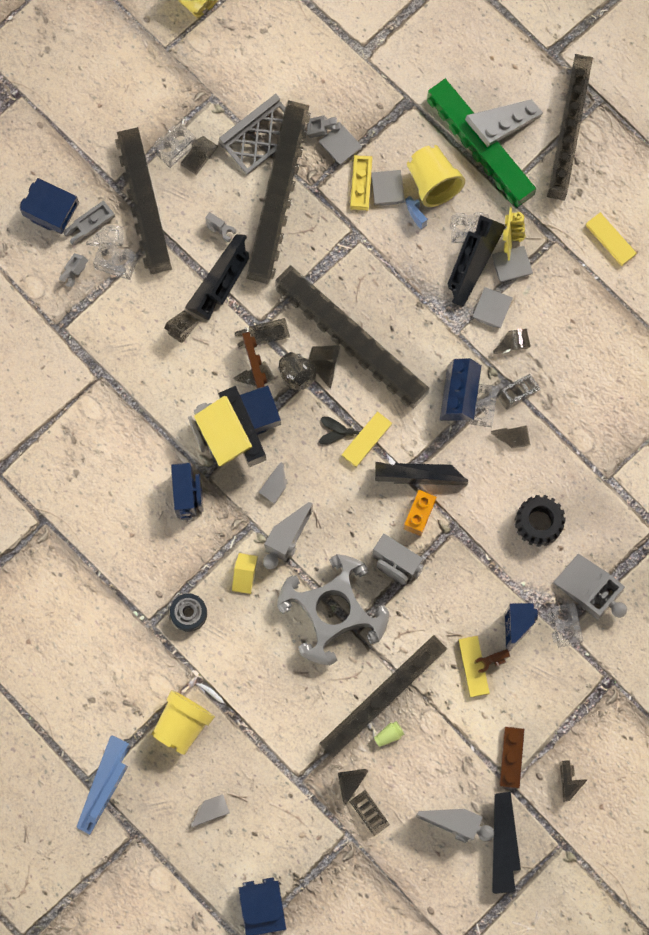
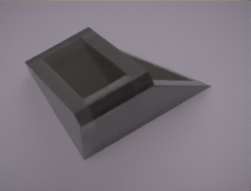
M339 345L312 346L307 364L313 368L331 389L340 358L341 347Z
M367 769L338 773L337 776L344 805L348 804L368 773Z

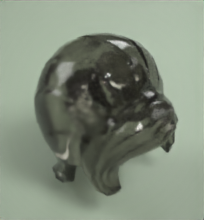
M289 352L279 360L278 370L281 373L284 384L290 389L304 390L315 381L316 368L314 364L307 358H303L300 353Z

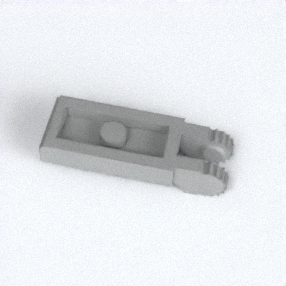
M102 201L76 219L72 225L64 230L63 234L69 236L79 229L80 232L70 240L72 245H76L84 237L86 238L113 219L115 214L105 201Z

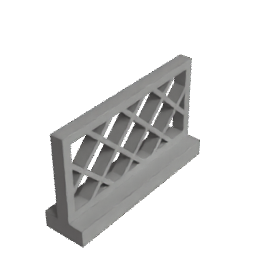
M275 93L219 137L218 143L222 148L226 149L247 175L303 131V128ZM280 108L284 113V119L273 118V112ZM262 120L270 121V130L259 129V123ZM272 122H282V132L272 131ZM285 123L293 124L297 130L293 133L285 132ZM248 131L256 132V140H245V134ZM258 133L269 134L268 143L258 142ZM271 134L282 135L281 142L279 144L271 143ZM234 142L242 143L241 153L234 152L229 146ZM244 144L255 145L254 154L244 153ZM257 145L268 146L267 153L265 155H258ZM243 156L254 157L253 165L247 168L243 163Z

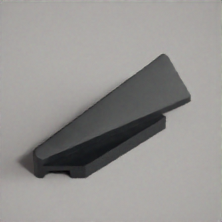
M480 215L475 233L468 231L447 283L448 288L453 293V304L462 307L466 304L506 228L504 224Z
M236 234L185 306L187 310L206 320H210L216 303L223 305L249 260V252L245 249L246 235Z
M375 462V481L394 482V484L468 485V479L453 465L394 463L393 465Z
M511 792L496 793L494 796L492 893L499 894L516 892L513 871L521 870Z

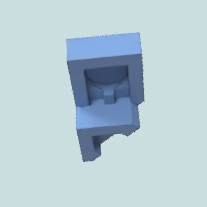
M409 196L405 199L408 211L414 222L422 230L427 226L428 219L419 210L421 202L419 200L414 201Z

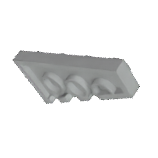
M531 99L467 115L465 120L486 146L489 147L540 118L543 112Z

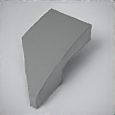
M282 462L279 463L259 491L260 494L273 503L278 501L286 488V484H288Z
M223 794L203 801L197 810L198 812L191 826L195 827L229 814Z

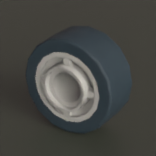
M186 593L178 596L172 602L170 617L178 629L185 632H193L205 624L207 608L199 596ZM185 609H193V615L185 617L183 615Z

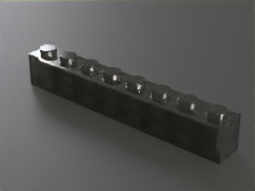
M575 54L548 187V198L565 201L568 193L593 57Z
M139 128L117 132L118 139H115L117 150H121L122 153L119 156L121 167L125 166L126 169L123 177L125 184L129 183L130 186L127 194L129 201L133 200L134 203L131 211L133 218L137 217L138 220L135 228L137 235L141 234L142 237L139 245L141 252L145 251L146 257L143 258L145 269L149 268L150 274L172 270Z
M433 635L319 743V746L332 760L336 758L443 656L447 648Z

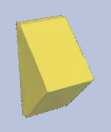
M238 554L234 568L232 591L251 594L258 556Z

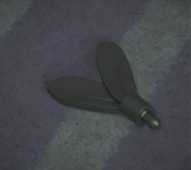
M324 416L321 418V422L324 426L333 430V432L323 435L319 443L328 445L345 436H354V434H359L360 432L355 431L354 428H346L335 419Z

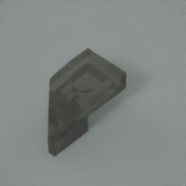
M527 329L508 331L493 350V354L508 353L511 350L528 349L531 347Z
M262 362V365L259 366L261 373L265 372L268 383L275 379V376L267 362ZM245 370L233 378L237 382L256 387L252 370Z
M527 425L491 431L493 436L511 448L531 445Z

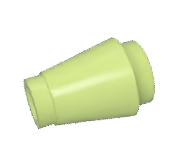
M395 721L394 723L390 722L374 739L378 746L381 747L400 740L401 736L405 734L398 722Z

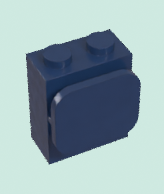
M37 178L35 183L33 182L30 185L27 197L21 201L20 211L24 217L30 219L34 224L63 234L79 205L78 197Z
M268 385L240 395L257 435L281 425V419Z
M191 463L172 464L171 473L176 516L181 518V520H191L192 517L196 516L197 506L200 512H204L200 474H195L196 480L194 481Z
M274 877L262 879L263 883L255 884L254 881L243 882V887H238L246 935H259L287 930L279 880H274Z

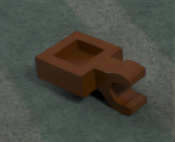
M508 649L487 657L476 659L474 661L475 664L478 662L484 664V668L480 669L478 673L486 672L489 665L495 664L496 667L507 663L506 659L510 657Z

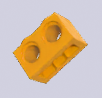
M418 490L403 529L422 536L437 497Z

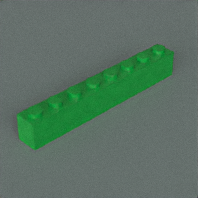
M443 79L430 88L427 94L429 105L437 109L439 117L443 121L446 120L454 135L457 134L460 137L462 145L466 149L469 148L474 160L483 165L485 173L488 176H492L497 188L506 193L508 201L519 207L533 197L537 188L497 141L487 147L465 120L467 115L474 114V112L447 79Z

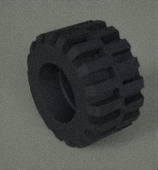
M535 495L534 498H528L526 502L524 501L521 504L515 517V528L518 529V535L522 536L524 542L527 540L529 545L536 544V547H541V545L547 546L549 543H553L564 529V523L566 522L564 509L561 510L560 503L556 504L555 499L551 498L550 500L547 495L543 497ZM536 511L547 514L551 520L550 528L547 530H537L532 527L529 522L530 514Z

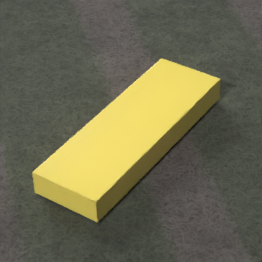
M354 155L350 209L369 211L372 156Z
M601 212L586 223V227L621 266L636 256L637 253Z
M377 411L342 453V457L357 467L391 427L392 422Z
M478 636L458 639L470 698L490 694L486 673H478L480 669L484 668V664L482 662L475 664L474 662L482 657Z

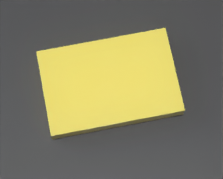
M223 396L194 415L219 466H224L252 448L227 396Z

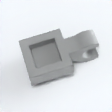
M323 115L307 119V135L309 138L327 135V130L338 131L341 129V123L337 122L336 117L327 119Z
M211 212L205 217L207 227L211 231H218L223 235L225 241H231V238L226 234L228 232L236 234L234 227L226 225L225 221Z
M74 253L64 267L66 271L61 274L59 280L65 282L68 278L66 286L72 287L75 284V274L79 275L85 269L88 259L83 255Z

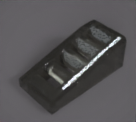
M528 374L500 389L497 397L505 409L508 410L541 388L531 374ZM524 382H527V383H528V385L530 386L531 390H529V389L527 388V386L525 385Z
M366 790L349 801L373 836L390 825ZM367 798L368 801L358 808L357 805ZM372 805L373 808L364 814L362 813V811ZM377 812L376 816L369 821L367 820L368 817ZM380 819L382 820V821H380L378 824H376L375 826H373V827L371 826V825H373L374 823H376L378 820H380Z

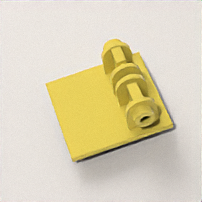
M510 207L509 215L505 216V226L507 228L503 231V241H505L504 253H507L508 261H510L512 241L522 242L526 237L524 215L521 212L512 213V207Z

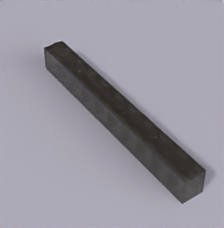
M288 100L285 106L246 279L268 284L270 279H274L276 268H273L274 261H278L280 254L277 248L278 244H282L284 233H281L282 226H286L288 219L285 212L286 209H290L292 199L289 198L290 192L294 191L296 181H293L294 174L297 175L300 165L297 164L298 157L301 158L303 152L301 141H305L307 130L304 128L305 124L309 123L311 113L308 112L309 105Z
M290 265L275 280V289L280 295H286L290 299L289 302L295 308L299 307L304 311L303 314L308 320L311 321L313 319L323 333L327 332L331 335L330 338L335 344H341L345 348L344 351L350 357L354 356L358 359V363L363 369H369L373 373L372 376L378 382L382 381L387 385L386 388L393 395L396 393L406 407L410 406L414 409L427 396L430 388L294 267Z

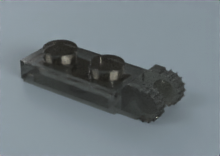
M285 318L249 326V328L235 332V337L241 338L243 333L250 332L251 337H255L257 345L290 338ZM244 341L237 344L238 348H245Z

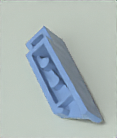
M113 735L109 738L77 824L78 829L89 835L92 833L128 768L122 761L131 745Z

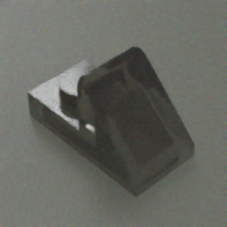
M204 136L191 143L192 149L181 162L182 166L195 175L198 174L218 148L216 144Z
M183 310L166 322L164 329L168 331L170 336L183 343L199 320Z
M570 760L560 762L563 802H568L588 779L572 780V777L575 776L574 765H570Z

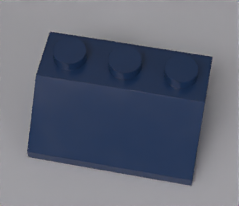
M471 358L453 359L447 366L440 413L441 421L474 420L482 365Z
M510 603L504 615L505 642L508 651L513 649L538 620V610L534 609V603Z

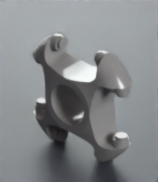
M336 554L329 559L333 568H342L343 570L334 580L314 590L296 592L294 589L299 588L298 584H300L297 575L287 577L281 588L277 607L282 614L291 610V602L298 603L304 609L313 623L318 642L314 648L311 644H307V642L298 646L299 652L302 657L312 662L329 666L338 661L334 652L331 653L330 650L324 652L325 646L333 639L345 632L369 627L372 630L368 632V641L370 644L380 642L389 620V611L385 605L376 609L377 612L374 613L376 618L368 616L354 597L349 576L354 572L356 576L362 577L368 573V569L365 563L353 557ZM336 595L344 598L350 607L348 618L336 625L321 621L317 615L316 608L324 597Z

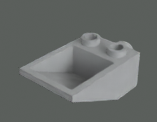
M308 502L273 527L264 544L265 551L270 553L263 558V565L267 569L276 568L278 558L286 562L288 557H293L296 551V542L313 512L312 503Z
M580 554L576 555L553 582L597 620L602 617L609 607L615 617L621 618L627 613V607L624 603L615 602L624 591L625 586ZM606 590H612L613 594L608 595V592H606ZM599 604L601 608L598 610L593 605Z
M466 809L418 811L416 814L417 818L455 834V839L464 843L468 842V840H474L476 834H478L482 841H490L494 836L492 827L488 825L479 826L483 818L482 816Z

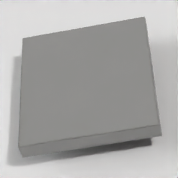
M342 124L340 130L330 131L319 140L320 145L340 166L349 161L362 149V145Z
M401 170L371 173L375 205H395L404 202Z
M525 246L511 249L510 261H508V255L504 251L492 254L500 283L533 274Z
M485 287L473 318L486 325L501 329L513 297Z

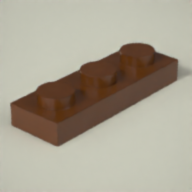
M250 332L243 333L242 338L258 389L264 387V384L267 383L265 372L261 373L259 366L262 365L260 354L256 355L254 350L257 347L255 337H251Z
M504 727L499 787L520 788L525 731L523 728Z

